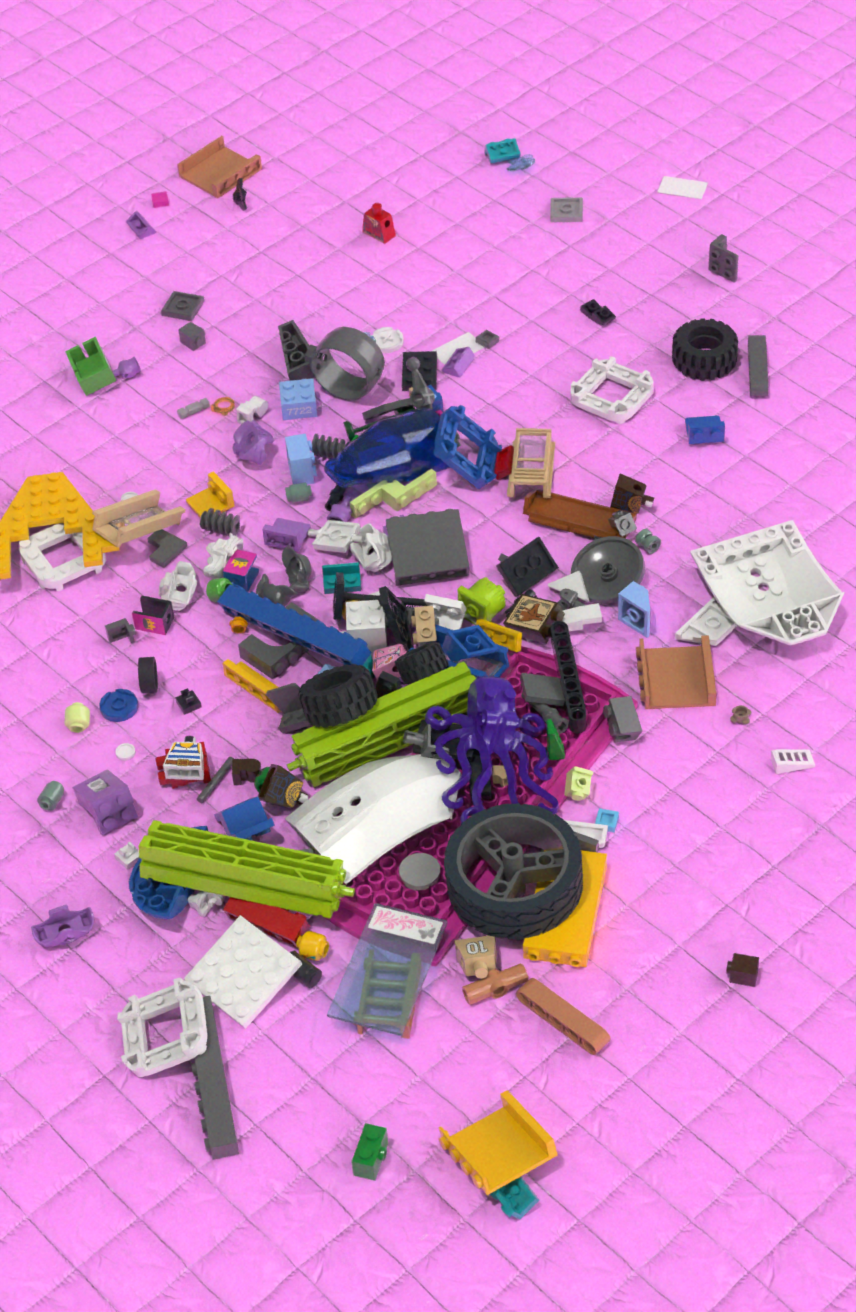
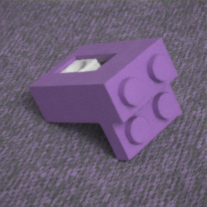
M108 769L72 787L79 804L93 815L99 832L102 835L138 817L128 785Z

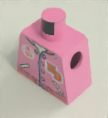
M402 644L374 651L372 671L377 681L382 671L398 678L401 677L394 662L397 658L409 652L405 651Z

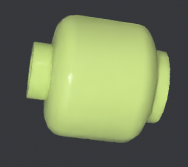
M75 702L65 709V726L71 732H83L90 725V710L80 702Z

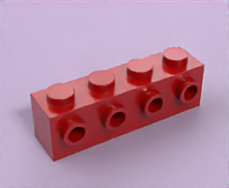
M230 897L223 909L228 918L236 921L241 915L264 934L296 947L298 937L303 936L311 928L306 920L307 917L298 912L293 914L288 909Z

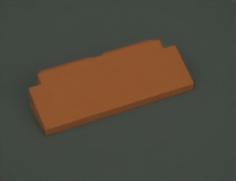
M536 488L525 496L523 514L529 515V522L594 538V536L602 538L609 536L627 538L628 534L620 536L617 528L611 526L608 521L609 518L613 517L612 514L619 511V509L552 492L551 498H543V490ZM631 513V516L635 522L637 514Z

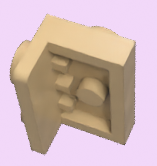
M414 607L415 616H411L412 627H416V633H413L414 645L418 644V647H421L425 643L436 642L434 607Z

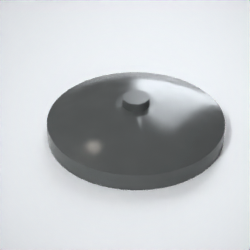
M617 536L603 537L592 541L580 550L573 561L571 574L577 571L581 572L589 602L611 604L618 602V593L633 581L640 585L645 573V561L641 551L632 541Z

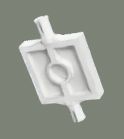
M328 520L321 529L308 530L309 537H316L312 543L313 548L316 550L346 553L352 542L363 543L365 541V535L358 534L361 528L359 523Z

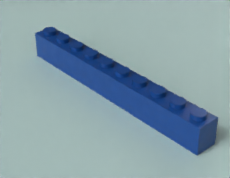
M230 584L217 601L225 612L236 617H242L251 624L343 665L357 664L363 666L371 654V651L367 648L368 644L361 638L355 639L347 632L341 633L333 626L327 627L319 620L313 621L305 614L303 616L299 615L294 609L290 608L288 610L280 603L274 604L266 597L260 598L255 592L251 591L249 593L241 586L235 587Z

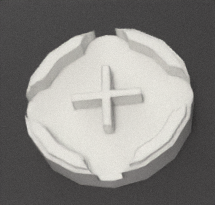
M392 327L379 328L370 336L379 346L382 353L398 351L404 343L401 331L398 329L393 330Z

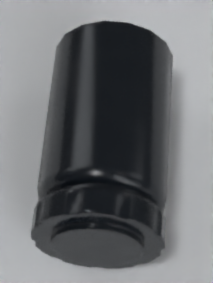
M296 951L289 952L302 963L292 976L306 987L313 988L320 981L322 971Z

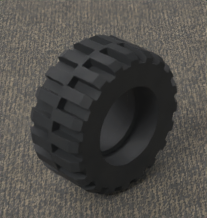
M700 318V320H691L690 323L686 322L673 335V364L679 372L682 371L683 375L690 376L692 379L698 378L705 381V379L714 380L717 377L721 378L724 374L727 375L736 365L738 356L737 334L728 324L724 325V322L715 321V319L705 320V318Z
M357 664L337 666L316 674L313 678L308 679L305 684H302L298 692V698L306 720L315 727L322 726L323 728L345 724L366 714L376 704L378 697L369 670Z

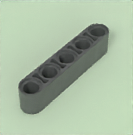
M748 335L750 396H768L766 335Z

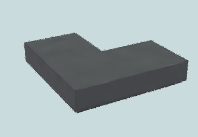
M163 529L154 532L148 537V543L158 548L149 556L150 561L163 568L187 547L186 541Z

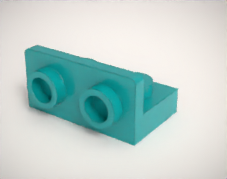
M515 138L490 142L485 145L484 153L488 155L490 164L518 158L521 155Z
M358 562L322 566L324 594L334 593L336 572L344 574V591H361Z

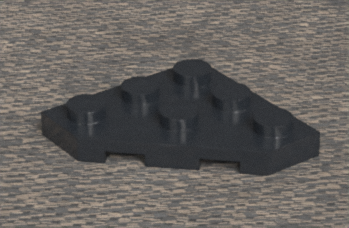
M386 586L379 588L380 595L378 596V601L388 620L389 629L393 632L397 644H402L405 651H409L413 648L407 608Z

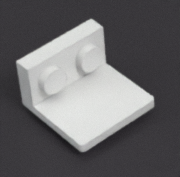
M426 594L424 601L427 606L434 607L435 624L451 630L461 629L467 609L464 603L458 600Z

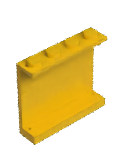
M508 1090L500 1094L503 1104L501 1109L452 1136H449L448 1131L442 1127L438 1128L441 1136L439 1142L442 1148L450 1152L453 1161L461 1164L465 1175H470L475 1186L478 1189L481 1188L487 1195L558 1156L554 1139Z

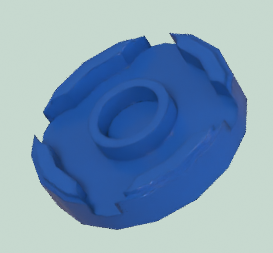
M115 689V692H108L101 698L99 706L101 714L105 719L112 722H121L132 718L136 714L138 701L133 692L127 689Z

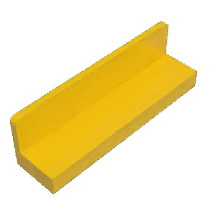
M227 659L222 663L224 676L277 713L281 711L266 696L268 690L278 688V686L241 661L235 664Z

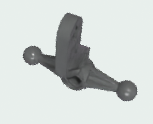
M411 357L406 363L407 368L412 371L413 391L410 398L383 404L363 412L362 415L364 420H369L389 412L414 406L420 412L427 426L425 429L426 436L431 438L430 436L435 434L438 429L433 425L432 405L435 395L427 387L418 370L420 367L419 360Z

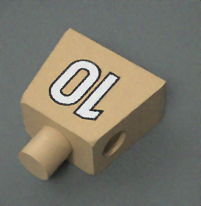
M494 936L455 940L456 958L466 976L476 975L478 978H485L488 975V971L496 969L497 951Z

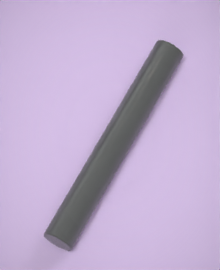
M228 757L197 797L199 803H203L231 768L233 757Z

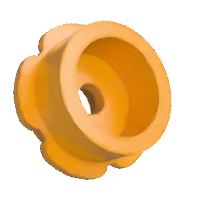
M235 617L229 622L232 632L244 633L248 622L242 617Z

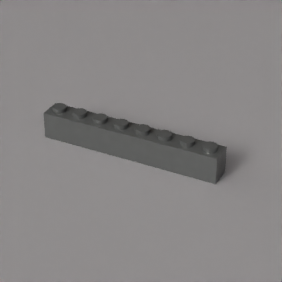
M211 996L203 997L207 1027V1048L203 1054L194 1057L195 1063H192L191 1066L193 1076H198V1081L194 1083L196 1094L201 1095L202 1099L198 1101L200 1114L204 1113L205 1119H201L203 1133L207 1132L208 1138H204L206 1152L211 1151L212 1159L215 1160L239 1155Z

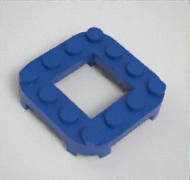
M451 406L440 416L434 442V455L477 489H480L496 478L497 475L493 470L497 453L502 451V445H498L497 440L493 436L496 432L492 428L485 431L465 415L466 408L464 406ZM457 430L479 446L476 465L456 450L457 443L454 440Z

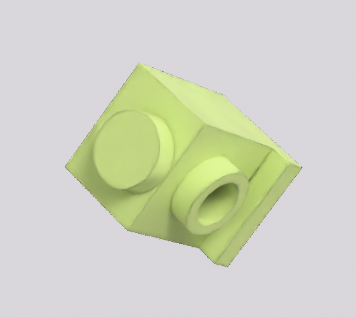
M574 766L566 773L564 795L577 801L584 800L589 796L593 771Z

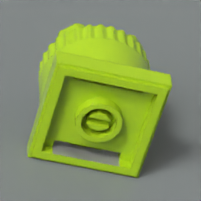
M487 577L478 580L469 589L462 585L457 589L458 601H462L467 608L464 619L476 625V620L478 619L491 622V619L506 606L504 589L500 585L496 586Z

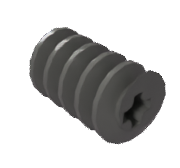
M315 434L312 440V452H314V456L320 455V457L333 458L334 460L344 462L348 458L347 447L350 442H347L345 445V439H341L340 443H338V438L336 437L332 442L331 436L325 440V435H322L319 439V435Z
M210 508L208 512L204 511L202 513L200 527L201 529H207L222 535L226 534L229 536V533H232V535L237 536L240 529V516L236 515L234 517L232 513H229L227 516V512L221 513L220 510H216L214 513V509Z

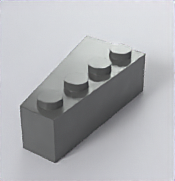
M294 320L279 325L278 329L289 380L315 378L310 362H307L305 358L307 348L310 345Z

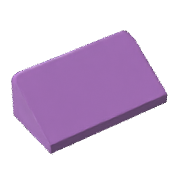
M137 210L126 220V223L140 239L157 232Z
M471 348L456 349L442 368V372L461 377L475 358Z

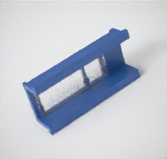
M435 624L436 642H439L442 648L447 632L452 630ZM496 644L499 647V652L458 661H451L444 653L449 664L445 669L451 666L455 667L458 663L464 661L470 669L471 675H474L475 678L478 676L500 677L510 666L507 657L509 650L507 647Z

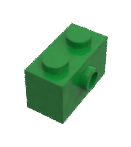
M365 1123L352 1159L353 1176L376 1180L380 1165L387 1155V1128Z

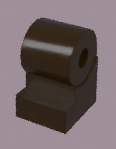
M232 759L233 784L242 785V781L255 782V778L262 770L259 760Z

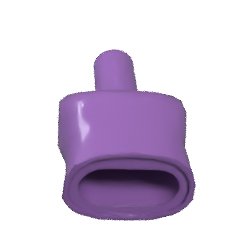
M134 356L131 359L120 361L118 369L113 370L115 377L121 375L123 378H132L141 369Z
M346 496L342 504H333L327 520L347 522L352 515V509L348 507L352 498Z

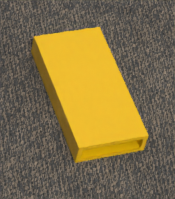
M581 850L583 891L578 905L571 915L557 927L545 933L541 932L537 936L525 938L523 958L532 961L550 962L552 964H566L573 967H587L607 869V854ZM554 880L537 882L535 894L548 887Z

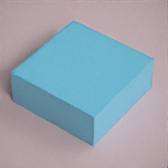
M599 808L595 824L608 825V831L615 832L619 812Z

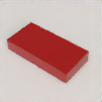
M512 445L503 448L502 451L497 453L495 466L497 480L512 474L514 447Z

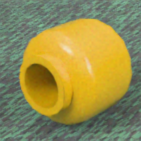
M306 931L303 936L298 937L296 948H299V954L304 958L319 961L321 958L326 957L329 950V942L325 935Z

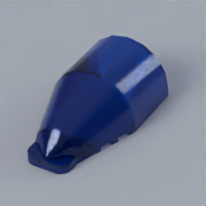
M420 407L379 420L341 450L336 458L326 461L324 471L338 486L346 488L360 484H376L381 480L393 483L394 480L403 479V482H409L430 469H433L435 472L448 469L450 467L440 458H437L433 452L440 416L430 408Z

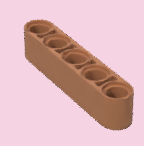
M530 978L516 991V996L523 1005L591 1055H596L611 1040L610 1035L604 1028L537 979Z

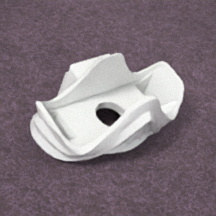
M370 523L360 528L359 534L365 535V541L363 543L352 542L350 544L351 552L365 570L377 572L392 561L388 535L379 532ZM374 548V552L368 555L369 550Z
M229 533L228 540L219 538L216 542L209 543L206 547L210 554V557L207 559L209 565L203 568L204 576L212 579L223 578V569L230 557L237 549L243 550V538H238V536Z
M179 561L175 570L172 573L166 572L165 578L163 577L160 582L159 596L163 600L171 601L175 611L184 609L194 595L197 580L193 566L188 562ZM184 586L187 590L180 592L176 587Z

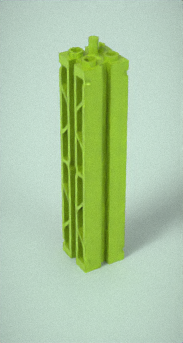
M463 661L455 667L451 666L377 698L373 708L355 720H350L348 723L338 724V726L333 727L313 726L303 730L302 733L292 735L294 744L291 745L295 756L297 755V758H295V761L286 764L289 772L297 768L303 769L302 773L307 782L310 781L313 787L321 785L322 782H328L368 762L376 761L412 744L403 742L405 731L409 730L418 733L421 720H425V715L429 708L439 706L448 710L451 715L463 714L467 716L469 687L476 678L474 675H471L470 669ZM437 714L433 715L435 719L443 721V718Z
M153 820L148 829V835H144L138 845L139 858L142 859L139 865L140 877L145 879L152 878L159 882L316 916L322 915V917L330 919L333 912L339 908L340 898H343L344 895L351 897L354 895V888L343 885L346 869H344V860L337 858L331 859V857L171 823L164 824L157 820Z

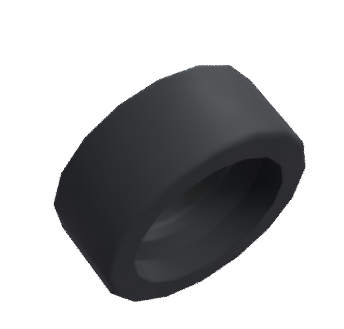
M154 656L140 657L138 659V679L141 693L157 692L158 675Z

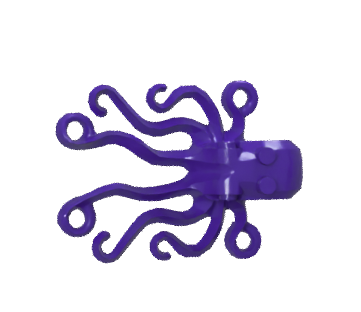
M478 676L469 687L467 716L463 714L451 715L448 710L439 706L429 708L425 715L426 723L431 724V727L435 730H445L452 723L462 726L461 729L451 730L442 734L434 743L438 756L450 765L449 768L442 765L441 760L436 761L437 768L444 774H451L455 771L456 764L453 758L444 751L443 745L449 740L457 737L460 738L457 746V757L462 767V776L442 794V801L448 808L458 809L463 805V798H458L456 802H452L448 797L466 785L471 779L472 769L467 759V751L469 749H477L479 751L482 772L476 779L472 789L473 807L467 808L462 812L460 817L461 823L467 820L468 816L484 810L481 793L492 775L491 754L493 752L498 754L504 765L508 779V794L512 804H519L516 794V774L509 751L515 752L519 757L518 771L523 783L553 805L552 808L545 806L543 803H539L538 806L553 812L552 814H556L559 809L557 799L529 777V759L521 742H524L540 752V760L533 769L534 774L541 780L551 779L553 776L552 767L547 769V774L540 771L548 763V751L539 741L532 738L538 737L543 733L545 722L542 717L534 713H527L522 718L517 716L515 710L516 692L512 684L505 678ZM437 714L443 718V721L435 719L433 715ZM533 721L537 724V727L532 726L528 722Z

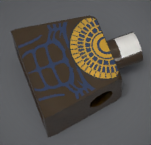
M619 474L610 507L638 514L641 505L652 508L655 497L645 495L646 484Z
M271 764L258 797L263 802L293 808L296 802L301 805L306 802L308 794L301 791L303 781L282 766Z

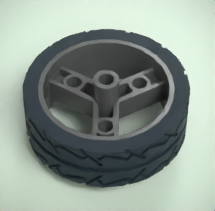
M519 803L502 804L490 807L488 810L484 809L461 823L451 835L444 857L448 895L451 905H454L453 909L459 918L470 927H474L475 930L485 935L502 939L506 937L508 939H524L537 936L541 932L545 933L557 927L566 920L579 903L583 891V870L580 843L577 836L574 835L575 832L565 820L542 807L528 804L520 805ZM519 844L536 846L545 850V852L523 854L522 847ZM480 856L497 872L487 893L477 889L466 877L468 869ZM554 880L548 887L536 894L519 898L525 894L526 884Z

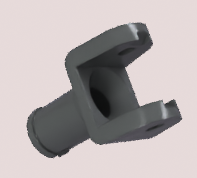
M570 589L561 590V599L558 603L562 610L585 606V604L578 601V593Z

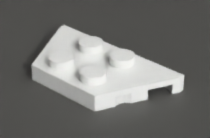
M713 597L675 633V639L701 643V636L709 635L710 645L717 646L738 625L728 617L716 598Z

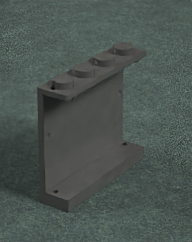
M446 509L439 512L429 511L425 514H410L404 517L394 516L386 519V530L388 531L396 586L469 576V562L459 509Z

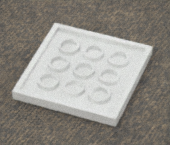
M240 915L185 976L184 980L193 983L204 997L211 996V1001L214 1005L246 1029L299 969L302 963Z

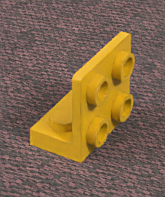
M214 471L207 474L208 488L186 499V503L199 517H201L204 511L208 512L210 508L214 509V513L216 510H220L222 513L234 507L232 490Z

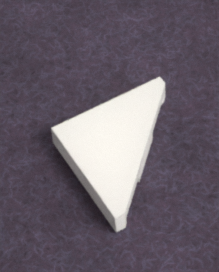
M580 571L548 584L550 589L559 592L562 589L576 591L578 599L586 603L589 602Z

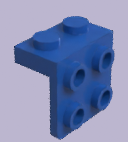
M720 416L688 417L685 419L689 444L724 442L725 422L721 421Z

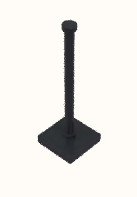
M336 572L333 597L334 620H341L342 606L346 600H378L379 595L347 593V591H344V574ZM397 597L404 605L427 606L424 601L425 599Z

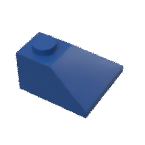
M479 625L448 631L442 650L451 661H458L499 652V647Z

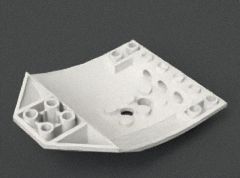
M793 520L690 551L712 594L735 624L790 646L826 635L845 593L834 584L820 566ZM756 572V573H758L760 576H759V577H755V576H752L751 573ZM764 584L767 585L769 589L767 591L759 590L758 586Z
M421 754L388 757L368 762L346 773L318 791L288 815L285 820L318 855L344 860V869H346L344 883L347 884L396 845L430 826L449 818L452 820L454 809L444 805L442 794L457 782L462 774L457 768L451 774H444L437 768L436 761L441 760L442 765L448 768L450 766L449 763L443 759L422 757ZM458 791L449 796L448 799L456 802ZM355 799H361L358 805L351 806ZM339 812H343L340 816L336 817Z

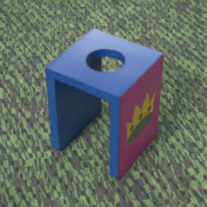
M237 549L223 569V577L229 579L233 586H241L248 592L259 573L258 568L252 567L257 554Z

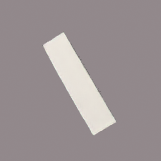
M599 603L563 610L565 615L562 621L568 625L569 631L583 630V624L602 622Z

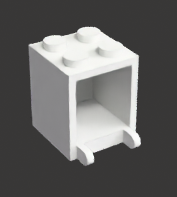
M378 600L346 602L347 631H341V633L347 632L355 639L361 638L368 644L367 648L371 651L373 658L375 650L387 647V628L384 610Z

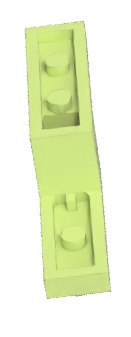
M430 469L406 486L402 485L392 476L387 477L350 501L351 516L356 519L382 501L395 511H399L437 485L436 472Z

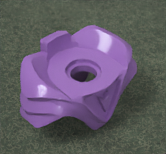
M245 421L233 434L235 443L232 448L234 454L238 455L240 459L249 460L261 465L266 459L264 446L268 443H273L274 438L257 421Z
M63 905L49 910V918L41 924L32 926L31 930L36 942L42 946L65 945L85 936L92 930L94 915L90 907L80 911H70L67 905ZM62 925H68L70 927L59 932V928Z

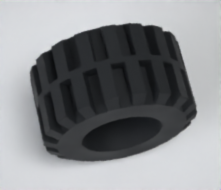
M439 642L429 643L411 650L397 658L394 662L404 684H412L444 670L449 665Z

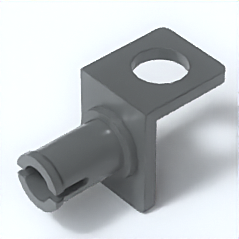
M427 724L422 733L405 731L403 742L420 745L422 757L442 759L438 754L431 753L436 751V746L430 745L431 724ZM443 747L444 751L448 754L449 748Z

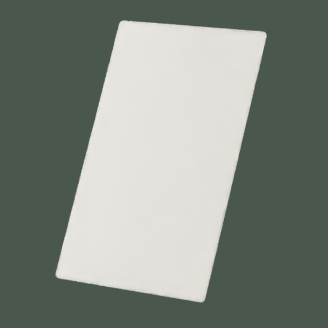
M664 176L657 192L702 199L708 182Z
M467 332L432 351H437V359L445 365L458 348L470 347L472 352L475 353L485 347L476 343V338L470 332Z

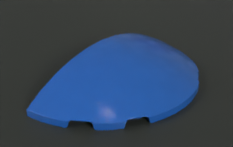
M207 826L191 827L194 829L208 831ZM139 858L129 879V890L132 893L133 902L140 910L150 916L161 919L174 918L187 905L188 898L194 893L195 889L155 881L152 878H141L139 865L142 859Z

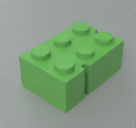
M96 336L82 343L89 355L87 358L79 345L65 351L78 383L86 396L117 381Z

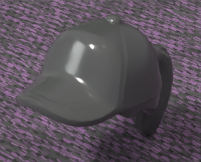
M288 545L282 552V561L286 567L285 571L289 577V583L292 584L290 588L297 593L306 592L309 589L308 578L312 572L310 561L307 556L296 553Z
M266 574L262 575L256 587V594L260 598L266 597L274 604L280 603L284 607L292 597L299 595V593L286 585L276 586L269 584Z

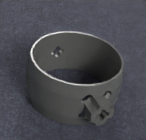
M351 327L333 329L322 339L318 346L310 345L305 355L306 361L310 362L312 373L317 382L327 392L344 400H358L368 394L380 379L385 366L383 353L376 342L364 332ZM329 349L338 350L354 359L364 371L366 378L354 376L341 368L333 359Z

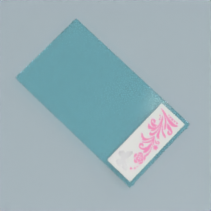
M375 903L329 1008L327 1017L402 1036L447 926V920Z

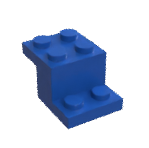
M258 796L214 814L217 822L221 821L228 836L252 840L251 836L254 834L257 837L271 832L270 827L275 826L273 819L267 818Z

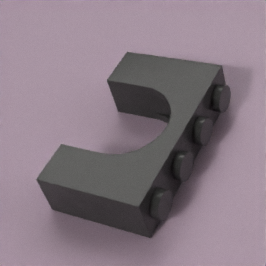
M292 602L285 607L288 610L290 608L294 609L299 615L303 616L305 614L313 621L318 620ZM253 634L238 644L240 658L271 679L281 674L284 669L295 663L300 656L310 650L294 642L283 646H271Z

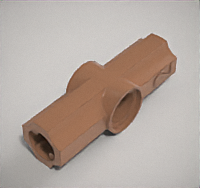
M520 963L500 972L497 969L490 970L485 978L463 986L462 991L467 1003L471 1005L488 997L500 998L510 988L527 982L529 978L524 965Z

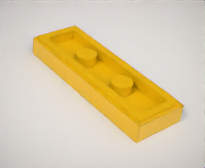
M484 619L476 620V625H479L495 644L507 647L508 650L514 652L521 651L522 632Z

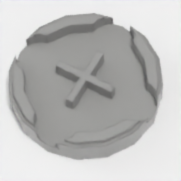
M415 853L407 856L401 862L399 877L404 882V885L410 889L426 890L429 886H434L440 878V864L432 855Z

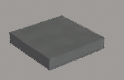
M173 291L161 310V315L193 321L205 301L204 296Z
M521 673L520 681L526 702L557 706L564 705L565 699L559 678Z

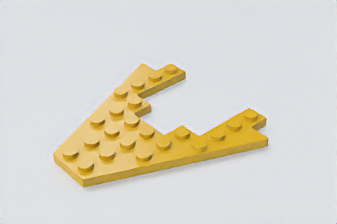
M63 472L27 477L0 520V580L11 578V542L29 540V528L64 523L65 534L82 532L84 567L103 565V553L120 551L119 547H116L92 530L95 518L93 510Z

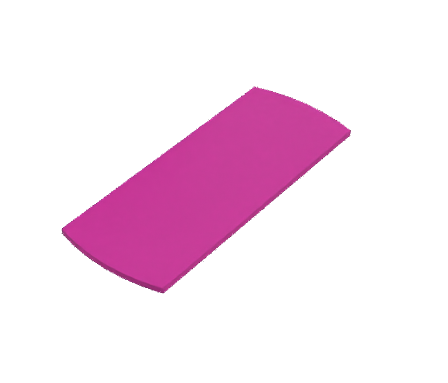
M522 646L519 652L509 650L507 657L510 666L500 677L507 679L516 692V714L519 718H522L527 713H534L542 717L521 697L523 690L520 676L521 673L558 678L554 655ZM488 663L482 671L486 672L487 676H490L498 666ZM577 664L576 667L586 709V729L582 733H573L568 727L563 733L559 734L564 745L565 758L560 760L549 759L548 763L540 769L542 773L547 774V769L552 767L553 776L551 779L541 780L534 774L533 769L540 760V752L534 747L521 742L529 759V777L557 799L559 808L568 798V796L564 795L566 773L574 766L589 770L613 740L609 733L607 718L603 714V707L609 705L608 700L610 698L629 696L609 681ZM632 698L635 709H637L638 702ZM547 704L549 707L557 709L562 718L567 719L564 705ZM533 721L528 722L532 726L537 727V724ZM545 723L543 733L538 737L532 738L539 741L548 751L547 724ZM509 751L515 769L516 794L520 805L538 806L539 803H543L545 806L552 808L553 805L549 801L542 798L523 783L518 771L519 757L515 752ZM495 752L491 754V799L482 800L486 810L493 806L512 804L508 794V785L502 787L499 783H493V766H504L500 757ZM455 762L456 768L462 774L461 765L458 762ZM469 782L458 790L456 801L458 798H463V805L458 809H454L452 820L449 818L411 836L375 860L349 883L345 884L343 882V885H346V887L354 888L353 897L346 895L343 898L341 897L338 910L333 912L331 919H326L359 940L383 951L411 960L412 954L421 955V963L437 966L455 943V940L459 938L468 926L459 918L453 909L454 905H451L446 884L444 857L451 835L461 825L460 817L462 812L467 808L473 807ZM519 844L524 854L530 845ZM415 853H426L436 858L440 864V878L434 886H429L426 890H413L406 887L399 877V866L407 856ZM480 856L468 869L466 877L477 889L487 893L497 872ZM379 906L443 922L435 944L368 928L376 907Z

